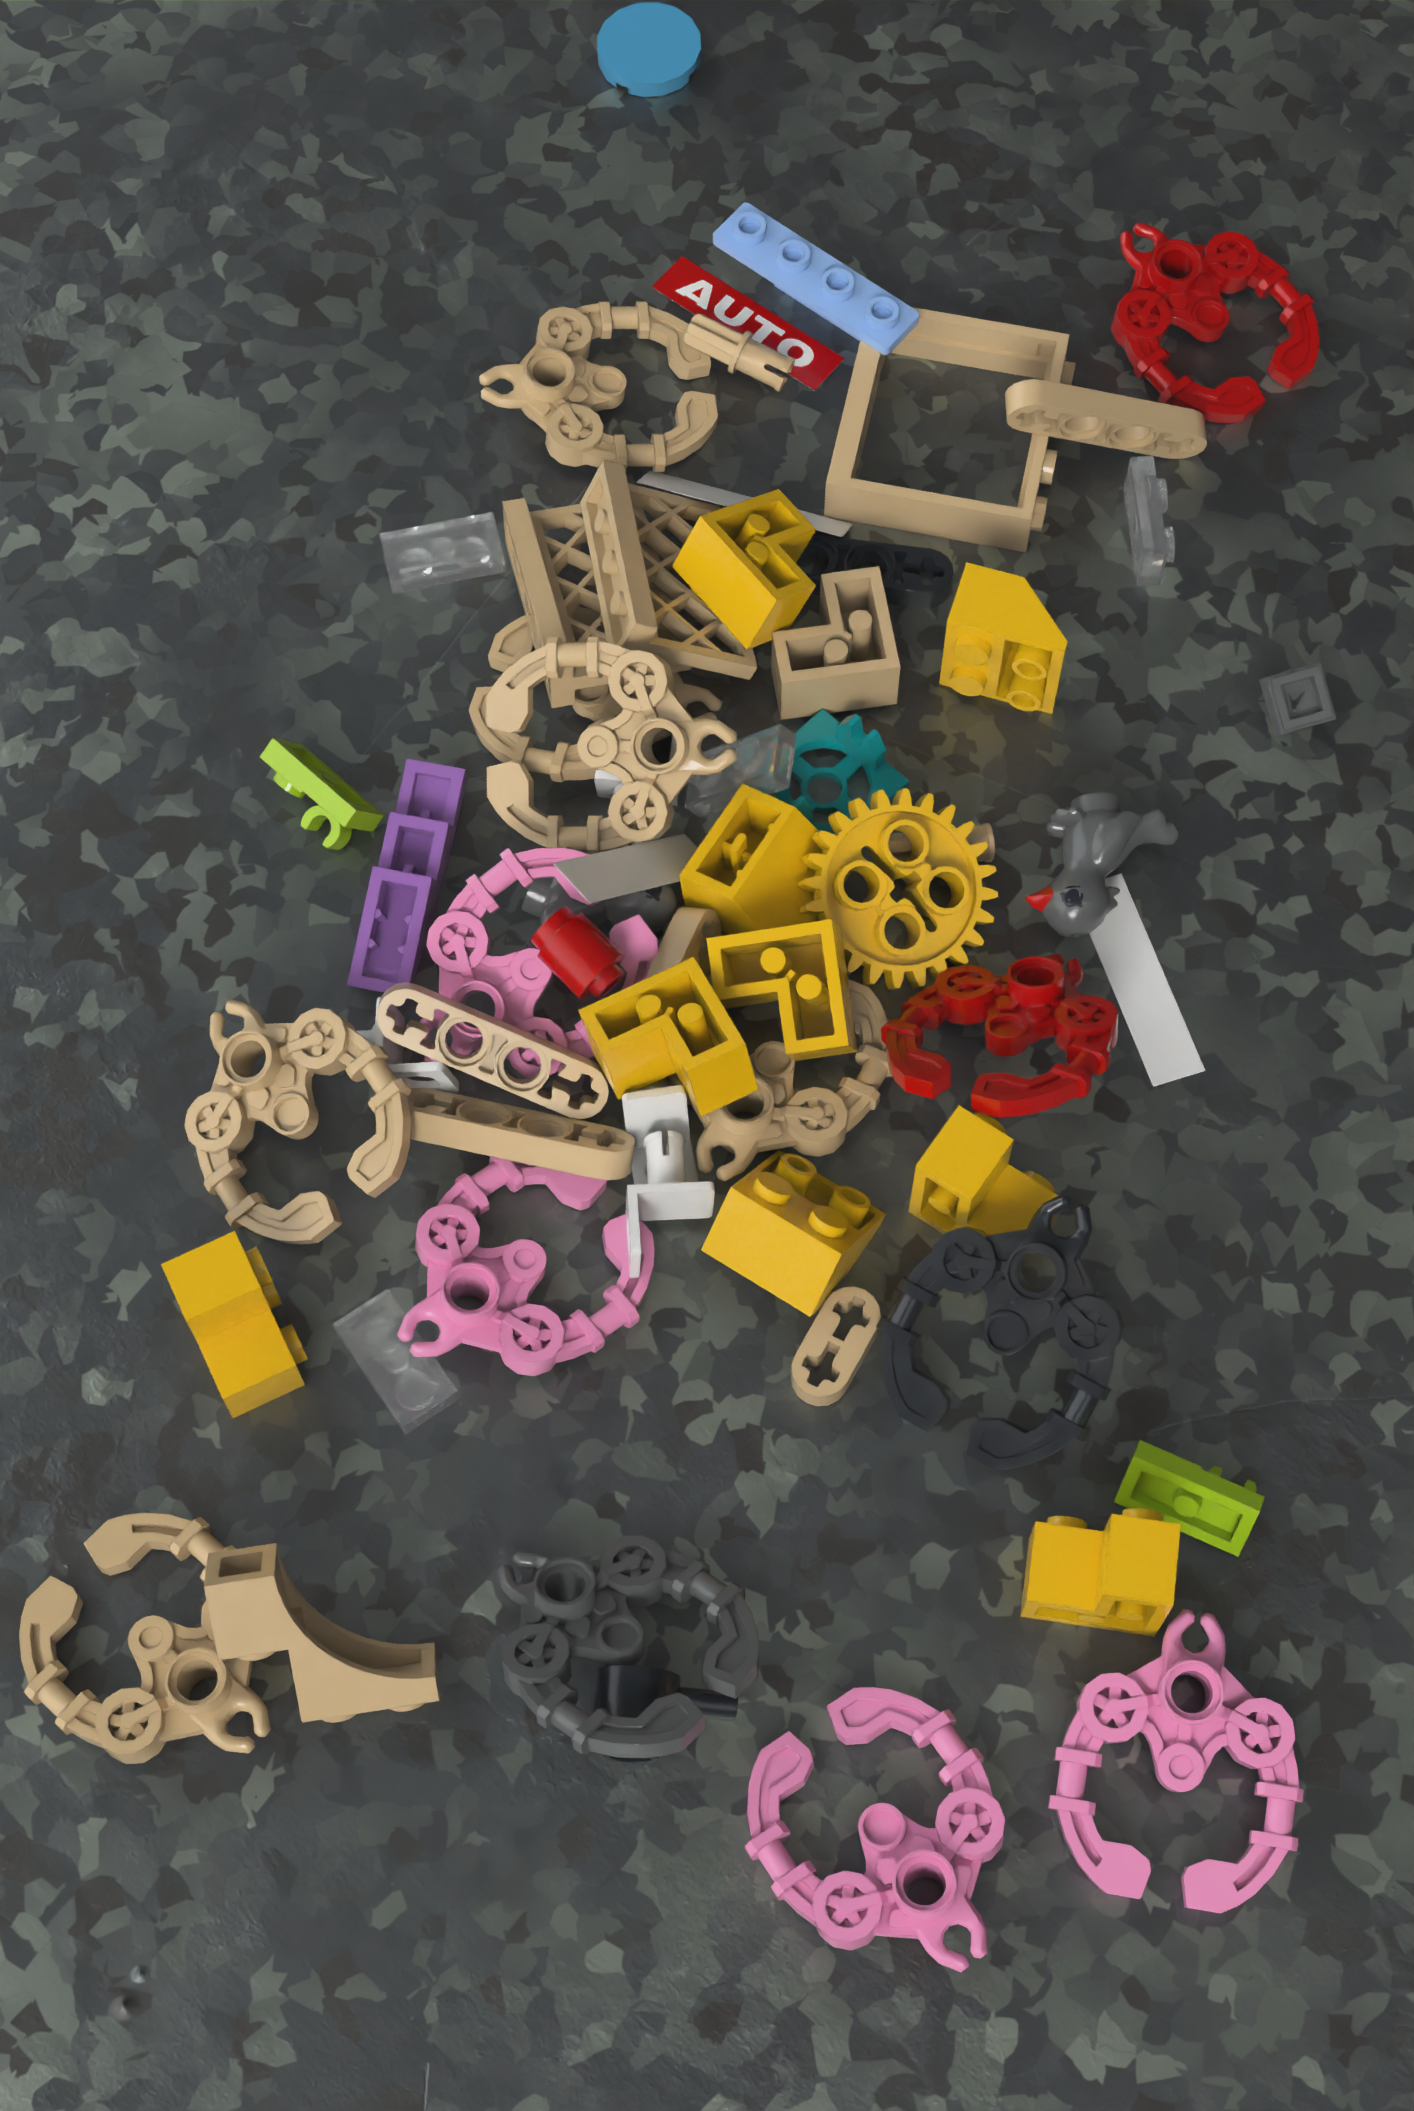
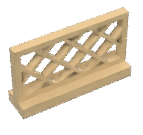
M602 460L580 505L607 643L620 645L633 651L642 650L660 655L667 662L750 680L757 669L753 648L746 650L700 597L669 573L670 570L674 569L672 565L681 549L661 533L666 528L685 544L693 527L683 519L697 522L701 515L720 509V506L629 484L624 465ZM633 506L643 508L656 520L649 523L633 509ZM645 542L664 560L659 563L641 549V543ZM651 582L656 584L673 601L666 604L650 590L649 584ZM685 609L704 628L698 631L677 612ZM662 623L682 642L658 637L657 625ZM715 635L734 654L722 652L708 639Z
M525 498L502 501L505 544L535 650L546 645L547 637H560L562 642H576L575 638L578 639L577 642H587L588 637H602L603 642L607 643L602 614L590 627L569 618L570 614L579 604L601 613L598 594L591 592L596 586L591 557L579 551L587 542L581 505L575 504L529 512ZM633 506V509L646 519L643 508ZM565 527L576 532L566 544H563L545 536L543 531ZM645 542L641 543V549L659 563L658 553ZM567 564L588 572L578 585L557 576ZM653 582L649 584L650 590L666 604L673 601ZM662 623L657 625L658 637L682 642ZM667 662L671 667L672 673L691 670L689 666ZM563 667L562 678H547L544 680L551 707L557 708L574 705L575 690L608 684L609 676L603 674L602 678H588L586 667Z

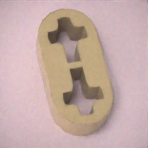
M692 907L679 908L674 914L658 947V954L654 956L647 978L692 957L695 958L707 978L710 971L706 938L721 936V923L716 911Z
M855 1286L842 1287L834 1291L823 1304L802 1341L792 1362L791 1382L796 1395L805 1403L814 1406H828L838 1401L851 1384L879 1330L876 1326L881 1318L880 1306L875 1297L868 1291ZM853 1306L862 1310L861 1322L866 1327L855 1324L851 1327L844 1341L836 1338L840 1326V1316L836 1312L839 1311L847 1314ZM828 1351L835 1354L831 1376L836 1381L832 1382L824 1379L818 1387L809 1383L810 1371L805 1366L809 1365L817 1368Z

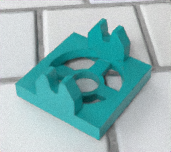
M822 708L740 782V786L743 783L796 807L818 831L822 830L835 834L830 823L814 822L813 813L829 814L839 811L851 819L848 802L852 801V799L847 796V782L862 768L866 772L870 786L866 801L869 809L872 793L884 790L892 805L896 792L903 788H909V780L885 761L886 747L877 730L873 729L867 735L862 728L861 717L857 714L847 716L840 723ZM827 748L842 751L847 756L833 768H814L799 755L805 751ZM784 769L801 783V796L796 800H793L790 796L788 783L784 780L781 781ZM829 778L837 782L841 788V794L832 802L820 803L809 796L807 787L816 779Z

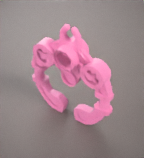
M508 848L500 854L503 860L478 878L476 874H473L465 880L467 882L465 888L457 895L447 912L439 916L429 928L426 946L432 960L439 965V994L465 1005V1002L472 994L486 992L495 1003L494 1018L590 1059L594 1057V1053L582 1020L574 1025L577 1030L565 1032V1029L552 1019L535 1017L536 1003L554 975L537 957L540 950L527 948L504 956H490L492 938L486 924L482 922L488 911L492 914L500 908L494 897L516 880H519L523 887L527 888L534 882V879L556 878L572 899L589 906L599 903L600 901L589 903L553 864L589 854L567 848H536L513 853ZM636 915L615 924L609 932L610 941L625 955L620 964L627 972V976L621 990L647 979L651 962L654 956L658 954L659 945L657 937L642 917ZM435 1009L433 1022L425 1018L420 1020V1023L429 1026L428 1034L424 1038L428 1041L431 1030L438 1028V1024L446 1012ZM468 1022L456 1023L448 1030L452 1037L450 1049L458 1054H469L473 1050H478L482 1044V1033ZM515 1048L505 1057V1059L510 1061L511 1066L524 1077H532L540 1069V1058L530 1048ZM424 1055L425 1062H439ZM555 1059L551 1061L549 1076L558 1073V1067L562 1062Z
M490 1156V1164L471 1177L465 1173L457 1177L455 1185L443 1196L438 1205L429 1208L418 1220L415 1250L421 1263L427 1267V1298L414 1305L404 1315L397 1336L403 1342L413 1339L417 1323L426 1320L437 1324L440 1334L434 1342L417 1341L412 1344L410 1352L414 1357L439 1356L463 1343L499 1352L504 1364L517 1374L537 1376L550 1371L556 1363L574 1359L590 1351L596 1353L604 1347L605 1337L623 1325L630 1329L639 1322L640 1316L637 1310L647 1292L654 1266L655 1251L653 1233L642 1221H639L641 1241L639 1278L629 1277L626 1215L611 1219L604 1226L602 1239L605 1255L620 1271L621 1275L615 1286L612 1285L604 1291L603 1299L606 1306L589 1318L583 1311L578 1309L569 1315L568 1320L560 1321L559 1316L546 1306L527 1304L529 1296L544 1277L547 1261L544 1249L535 1241L520 1239L511 1244L495 1248L479 1247L480 1227L475 1215L481 1216L489 1210L490 1203L487 1196L503 1185H506L510 1191L515 1193L525 1185L546 1184L562 1204L581 1211L590 1208L606 1190L607 1180ZM462 1296H474L480 1299L484 1305L475 1310H466L457 1306L454 1301Z
M1182 1609L1167 1626L1162 1642L1161 1657L1127 1676L1119 1672L1100 1674L1083 1687L1076 1703L1077 1712L1067 1728L1061 1747H1056L1054 1760L1060 1761L1056 1796L1049 1795L1048 1808L1056 1810L1064 1840L1077 1865L1091 1882L1106 1894L1141 1899L1151 1873L1150 1860L1132 1845L1102 1840L1092 1817L1095 1816L1096 1803L1083 1800L1087 1768H1101L1102 1754H1098V1751L1103 1743H1122L1138 1732H1141L1149 1743L1155 1774L1159 1783L1169 1791L1181 1793L1192 1790L1200 1784L1214 1755L1224 1747L1235 1762L1250 1769L1258 1770L1260 1782L1255 1783L1254 1795L1266 1797L1267 1806L1264 1832L1250 1831L1248 1844L1251 1845L1236 1864L1205 1859L1185 1867L1181 1875L1185 1908L1221 1914L1239 1906L1254 1896L1275 1874L1287 1852L1297 1851L1298 1838L1292 1837L1295 1804L1303 1802L1304 1789L1299 1788L1298 1767L1293 1750L1296 1738L1292 1718L1282 1705L1267 1698H1254L1225 1668V1634L1214 1614L1205 1612L1200 1617V1624L1209 1638L1208 1645L1200 1652L1193 1653L1186 1649L1182 1642V1633L1195 1622V1614L1192 1610ZM1189 1675L1196 1678L1202 1684L1205 1691V1703L1198 1713L1184 1712L1175 1705L1171 1696V1687L1177 1676Z
M876 1687L853 1688L827 1705V1713L837 1739L843 1744H868L888 1729L893 1728L912 1736V1740L919 1749L931 1743L946 1763V1766L939 1772V1778L946 1787L951 1786L953 1792L949 1793L938 1806L935 1828H926L918 1825L893 1805L876 1803L864 1810L858 1823L859 1837L866 1861V1872L864 1875L844 1870L829 1875L822 1881L816 1877L817 1870L810 1860L797 1866L782 1844L791 1836V1833L784 1821H781L780 1805L782 1800L805 1786L814 1768V1761L810 1749L788 1731L762 1748L753 1766L748 1787L747 1806L751 1840L745 1845V1850L752 1861L759 1859L774 1881L771 1889L779 1901L784 1899L799 1915L816 1926L819 1935L832 1947L851 1951L868 1945L875 1936L919 1939L927 1953L939 1964L962 1972L969 1967V1959L965 1954L947 1949L944 1944V1933L949 1926L962 1925L971 1933L970 1952L973 1957L981 1959L988 1954L987 1928L981 1914L971 1899L982 1863L990 1861L1001 1849L1005 1832L1004 1814L999 1802L993 1798L988 1777L982 1766L984 1757L977 1747L969 1749L954 1728L956 1718L949 1709L940 1712L918 1698L891 1689ZM921 1877H929L938 1881L943 1886L945 1892L937 1902L931 1905H919L911 1901L905 1893L912 1881Z

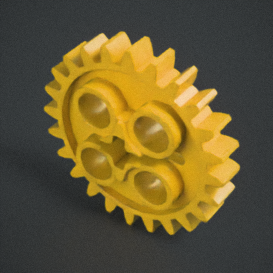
M903 788L896 792L891 805L885 791L878 790L871 794L870 809L858 797L848 802L851 819L839 811L828 817L835 834L822 830L813 834L812 839L823 850L822 854L810 853L802 857V862L816 872L814 877L798 881L797 887L814 892V900L799 908L800 913L818 914L820 921L832 919L841 928L847 974L858 969L860 965L863 966L862 977L864 985L875 984L882 972H884L888 990L899 989L903 982L904 974H906L912 988L925 986L926 969L936 979L938 974L948 969L945 959L955 966L966 965L969 960L961 945L964 944L970 947L982 946L984 940L973 928L975 925H985L994 921V917L980 907L981 902L998 897L997 891L982 887V878L996 872V866L979 865L976 859L988 848L987 842L973 845L968 843L966 838L975 825L972 821L956 827L951 824L956 806L953 804L934 813V797L931 793L921 796L915 806H912L910 791L907 788ZM893 830L902 832L911 843V854L906 862L896 859L889 850L888 841ZM863 847H867L871 851V856L876 865L867 861L862 856L861 850ZM850 870L858 872L867 882L868 891L862 903L850 899L844 890V879ZM934 876L945 880L950 887L951 899L946 908L937 906L930 897L929 886ZM902 878L907 885L901 892L903 899L894 901L889 894L895 887L893 880ZM920 914L929 917L934 923L935 928L932 932L926 929L925 922ZM891 916L901 920L907 928L908 937L902 949L894 948L885 937V925Z

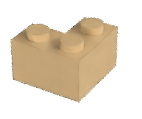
M880 567L821 574L819 600L821 626L772 632L771 673L780 720L814 716L822 708L828 713L897 704L901 666Z

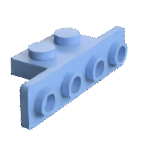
M743 203L713 233V244L766 278L775 287L858 341H863L883 355L891 353L919 323V312L749 203Z

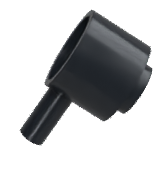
M632 1665L605 1666L592 1671L589 1715L591 1716L597 1709L603 1708L613 1716L637 1718L656 1699L678 1692L688 1696L705 1715V1718L733 1721L737 1715L738 1697L734 1699L714 1690L680 1687V1675L664 1669ZM603 1754V1758L607 1760L632 1764L654 1763L659 1759V1757L621 1758Z

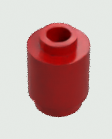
M567 906L560 908L550 916L531 939V942L540 950L537 957L580 1000L591 993L597 999L602 998L625 974L619 967L625 955L582 912L575 915Z

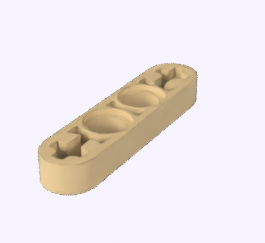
M1039 379L1020 381L1010 386L1005 392L1007 424L1019 431L1167 459L1189 458L1201 453L1207 447L1204 415L1193 409Z
M409 982L395 984L388 988L380 998L376 1015L378 1027L383 1035L394 1043L570 1118H591L599 1113L607 1103L609 1094L607 1078L600 1065L585 1056L418 984ZM406 998L413 999L417 1002L416 1013L432 1022L435 1009L446 1012L438 1024L435 1042L424 1039L428 1034L429 1026L420 1022L410 1020L406 1028L395 1025L396 1014L388 1009L391 1004L402 1006ZM456 1023H472L482 1033V1044L472 1054H458L448 1046L446 1033ZM515 1048H530L540 1058V1069L529 1079H516L509 1075L504 1067L505 1057ZM555 1059L562 1062L558 1067V1076L567 1080L577 1082L581 1074L589 1075L591 1088L596 1092L594 1097L583 1095L579 1102H573L570 1100L569 1088L555 1080H552L550 1092L542 1090L541 1088L549 1078L551 1061Z
M411 1088L412 1091L407 1097L411 1117L410 1139L595 1179L618 1180L627 1177L631 1173L635 1139L624 1130L435 1089Z

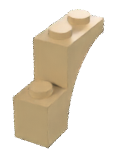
M277 1543L208 1553L204 1590L218 1661L232 1658L256 1661L267 1658L277 1651L288 1650L302 1723L316 1720L330 1723L342 1722L354 1717L356 1714L385 1709L405 1712L417 1709L424 1703L439 1701V1666L435 1642L424 1644L381 1642L360 1636L331 1622L310 1605L297 1590L281 1560Z

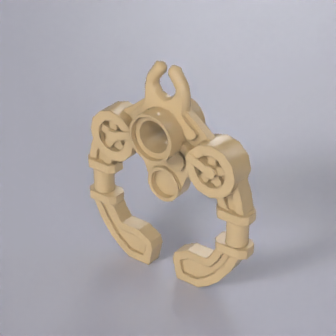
M599 301L596 304L585 305L575 309L564 306L549 309L540 317L535 346L519 364L494 366L479 376L480 384L484 387L489 386L498 379H505L511 382L513 390L510 393L500 394L490 387H485L480 391L481 398L497 407L522 409L529 419L533 420L546 432L545 445L550 456L560 464L573 467L590 465L599 468L602 460L624 465L625 472L627 467H653L654 472H664L666 466L681 461L700 449L712 435L718 420L715 395L688 391L684 392L677 404L675 412L676 427L664 434H652L651 444H626L624 434H613L612 436L603 433L604 425L599 414L596 412L618 407L624 400L627 382L625 375L619 369L612 366H600L586 360L589 356L592 339L598 337L600 339H611L612 329H636L638 339H651L666 347L668 365L678 378L691 380L709 376L711 368L710 356L686 345L684 342V335L689 324L668 312L648 306L647 301H636V306H610L609 301Z
M578 605L569 618L590 627L601 613ZM526 615L509 623L495 634L488 654L491 668L504 672L524 655L535 651ZM678 672L672 673L674 678L672 691L685 708L689 704L698 701L703 702L710 711L717 712L721 709L722 701L709 690L695 685L684 684ZM608 684L575 690V704L572 705L574 711L582 717L595 721L587 728L611 720L623 710L611 696ZM493 686L476 687L468 710L471 721L481 743L498 760L503 763L509 761L523 763L528 771L548 774L551 776V780L562 783L568 780L594 779L595 771L600 769L583 762L578 754L577 744L571 745L569 742L560 741L555 751L534 748L533 739L530 736H520L517 733H509L486 727V697ZM712 712L695 717L717 720V716ZM667 729L660 731L654 737L652 744L666 739L672 733Z
M547 637L545 646L524 655L506 669L494 683L486 697V727L509 733H518L525 730L533 715V688L547 678H562L563 667H586L588 678H602L603 674L609 676L608 685L611 696L623 708L622 712L615 718L587 728L580 735L577 744L578 754L584 763L615 775L623 783L611 798L608 809L609 817L603 819V816H588L587 826H564L562 815L547 816L534 807V781L523 763L509 761L487 767V798L495 811L522 836L546 848L568 847L572 850L587 851L591 855L621 848L634 842L641 843L659 839L671 827L674 815L672 802L693 775L719 773L737 761V752L733 749H726L715 759L708 758L702 753V740L709 734H715L726 744H733L737 741V732L720 720L692 718L673 693L674 678L671 667L660 655L642 650L633 651L620 645L605 643L602 637H588L587 642H562L560 637ZM667 729L676 739L677 750L669 762L662 764L653 755L652 742L660 731Z
M710 974V975L707 977V980L709 981L710 985L712 986V978H711V974ZM848 979L855 1033L860 1036L861 1041L858 1052H856L855 1061L862 1068L856 1080L850 1077L842 1078L836 1093L830 1089L811 1087L798 1091L795 1094L793 1088L795 1060L785 1054L784 1043L778 1041H769L761 1044L749 1056L759 1090L702 1117L686 1092L687 1104L693 1106L705 1128L698 1140L695 1151L700 1171L706 1174L712 1170L714 1165L711 1150L717 1146H723L727 1151L735 1154L734 1161L720 1166L716 1171L717 1178L723 1181L742 1173L751 1164L758 1152L793 1147L802 1155L814 1157L834 1153L843 1144L846 1133L856 1126L870 1110L876 1109L880 1101L878 1090L885 1077H892V1075L890 1074L887 1062L886 1044L881 1040V1027L888 1020L885 1010L870 987ZM676 1073L666 1077L669 1086L682 1085ZM750 1112L755 1114L756 1117L741 1119L735 1117L734 1114Z
M231 999L226 1002L225 1010L228 1014L242 1017L244 1019V1028L230 1038L226 1037L224 1034L225 1017L222 1012L216 1011L210 1016V1038L214 1049L220 1056L219 1065L211 1091L195 1099L187 1110L184 1124L188 1140L196 1146L199 1165L205 1178L203 1184L209 1193L213 1195L218 1194L228 1210L225 1219L230 1227L238 1229L244 1226L256 1234L287 1244L319 1243L342 1225L335 1201L329 1195L321 1191L302 1193L282 1209L277 1210L268 1206L269 1203L263 1194L255 1192L248 1195L239 1181L246 1174L247 1169L242 1161L237 1159V1154L242 1152L252 1140L255 1121H262L278 1133L291 1139H304L314 1132L319 1121V1113L315 1106L311 1088L314 1073L332 1076L345 1070L351 1080L355 1082L366 1079L376 1093L368 1102L369 1107L375 1113L376 1134L354 1151L346 1170L350 1180L367 1195L376 1198L400 1179L406 1164L411 1132V1117L407 1097L412 1089L405 1080L397 1079L386 1064L389 1055L383 1047L373 1045L368 1039L357 1033L351 1023L330 1009L313 1008L300 1014L294 1023L266 1024L259 1012L250 1004ZM265 1053L266 1061L264 1067L257 1075L253 1076L255 1061Z
M136 1513L109 1519L83 1543L101 1572L109 1576L131 1570L151 1549L170 1551L180 1561L187 1559L192 1554L205 1566L200 1575L203 1583L208 1553L236 1549L233 1545L224 1547L210 1534L212 1531L211 1526L202 1517L190 1521L170 1514ZM49 1576L26 1599L19 1630L21 1661L29 1683L24 1693L35 1705L43 1703L57 1717L55 1724L66 1735L73 1733L88 1743L104 1748L111 1757L125 1764L145 1763L159 1754L166 1741L204 1734L214 1745L225 1751L250 1753L255 1747L254 1740L249 1736H232L228 1731V1722L240 1711L249 1712L252 1715L254 1733L258 1737H265L271 1731L268 1709L260 1696L249 1687L253 1661H245L239 1658L218 1661L207 1601L202 1606V1626L198 1628H187L155 1615L147 1616L137 1621L129 1632L128 1645L141 1673V1687L120 1689L105 1698L101 1704L99 1699L89 1689L82 1691L76 1696L63 1683L67 1679L69 1671L57 1658L56 1643L77 1623L83 1606V1601L77 1591L72 1586L53 1576ZM210 1677L218 1678L216 1687L209 1696L201 1700H189L192 1688L199 1681Z

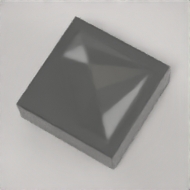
M1321 662L1259 680L1275 737L1336 719Z

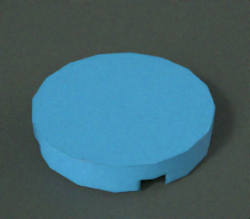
M641 2L618 9L604 21L597 36L598 66L609 83L616 88V82L623 87H627L629 94L639 97L664 96L684 87L690 81V75L696 68L698 70L701 64L700 31L693 19L677 7L660 2Z

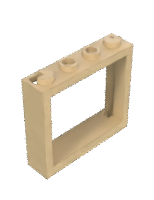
M914 308L919 312V323L891 351L893 354L1043 379L1072 385L1076 365L1074 362L1065 361L1070 334ZM860 340L826 480L824 517L1026 553L1030 531L1042 532L1048 498L1038 496L1040 483L1052 484L1058 453L1057 450L1047 449L1050 436L1032 433L1017 507L856 479L885 355Z

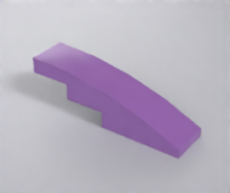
M407 758L396 810L389 814L378 867H372L347 982L348 987L384 994L388 988L395 984L404 982L414 983L428 938V931L438 903L469 775L466 769Z

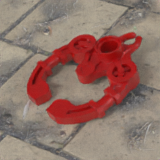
M1139 222L1133 226L1134 234L1150 239L1154 244L1152 251L1143 253L1134 248L1133 234L1130 231H1124L1120 234L1122 254L1126 261L1135 269V275L1131 291L1125 294L1116 307L1112 318L1111 332L1116 342L1124 347L1127 357L1134 367L1133 373L1140 380L1147 378L1160 393L1158 398L1160 403L1193 409L1201 412L1206 421L1225 424L1242 423L1262 409L1266 399L1256 381L1249 376L1231 377L1215 389L1195 383L1189 375H1184L1177 379L1165 365L1170 353L1164 347H1160V343L1163 341L1170 324L1181 327L1199 341L1214 342L1223 335L1230 318L1229 311L1224 305L1220 293L1233 294L1244 290L1247 285L1254 288V292L1261 299L1271 294L1284 308L1279 320L1287 327L1289 339L1276 347L1267 368L1269 376L1287 390L1292 389L1310 376L1318 356L1320 343L1318 322L1313 310L1315 300L1309 293L1302 295L1289 280L1291 273L1286 267L1280 266L1270 257L1258 251L1251 239L1242 233L1226 231L1214 235L1207 245L1191 244L1180 239L1170 240L1156 227Z
M1055 953L1047 957L1030 956L1013 962L1009 966L1007 974L996 977L991 971L981 966L960 965L944 970L938 974L933 985L922 990L914 997L911 996L901 1005V1015L897 1020L891 1018L881 1027V1040L886 1044L890 1074L896 1083L905 1092L934 1099L951 1087L953 1081L952 1064L939 1054L919 1049L924 1044L922 1028L933 1031L942 1024L943 1020L963 1025L986 1021V1048L992 1054L1003 1057L1019 1055L1029 1045L1040 1039L1055 1037L1058 1047L1066 1052V1061L1069 1066L1057 1063L1047 1073L1031 1079L1005 1072L984 1073L976 1079L971 1092V1110L998 1118L1018 1117L1057 1107L1073 1098L1081 1099L1092 1089V1077L1095 1074L1101 1075L1110 1066L1111 1049L1116 1046L1118 1039V1010L1113 1002L1100 996L1083 995L1077 989L1084 977L1081 962L1077 958H1072L1068 961L1066 966L1069 973L1064 974V959L1061 954Z

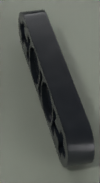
M813 534L800 558L807 555L820 556L828 564V567L818 574L805 573L816 585L811 595L820 596L821 574L854 570L858 564L863 562H874L883 567L885 574L882 576L887 604L933 608L942 604L949 597L952 589L953 564L945 554L931 548ZM896 567L903 568L901 583L894 582ZM922 572L933 573L932 585L920 583Z

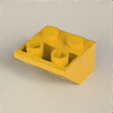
M966 562L947 620L939 684L951 687L962 695H981L1008 702L1013 707L1022 711L1038 710L1052 714L1056 703L1068 641L1025 577Z
M742 783L679 874L685 907L715 910L720 919L721 931L728 934L820 921L818 914L800 913L799 908L814 900V892L797 887L798 881L815 876L816 871L802 862V857L810 853L822 854L823 850L812 839L813 834L818 832L817 828L796 807ZM851 870L846 874L844 883L851 874Z
M778 1150L730 1187L701 1251L811 1317L823 1306L827 1298L839 1288L881 1225L886 1213L872 1206L869 1198L861 1191L849 1186H839L817 1173L815 1166L807 1159L796 1154H785Z

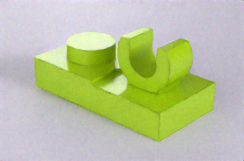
M272 738L260 755V758L276 771L273 779L281 788L298 798H303L307 794L318 804L309 808L303 815L301 826L305 830L318 831L327 818L329 819L331 831L322 843L327 849H342L349 842L352 829L373 832L384 817L383 813L303 744Z
M1140 1440L1114 1503L1128 1509L1142 1508L1159 1512L1164 1516L1163 1521L1181 1524L1180 1532L1239 1557L1265 1499V1496L1256 1493L1257 1487L1255 1482L1247 1480L1244 1487L1221 1478L1223 1470L1221 1467L1215 1465L1208 1472L1203 1470L1202 1466Z

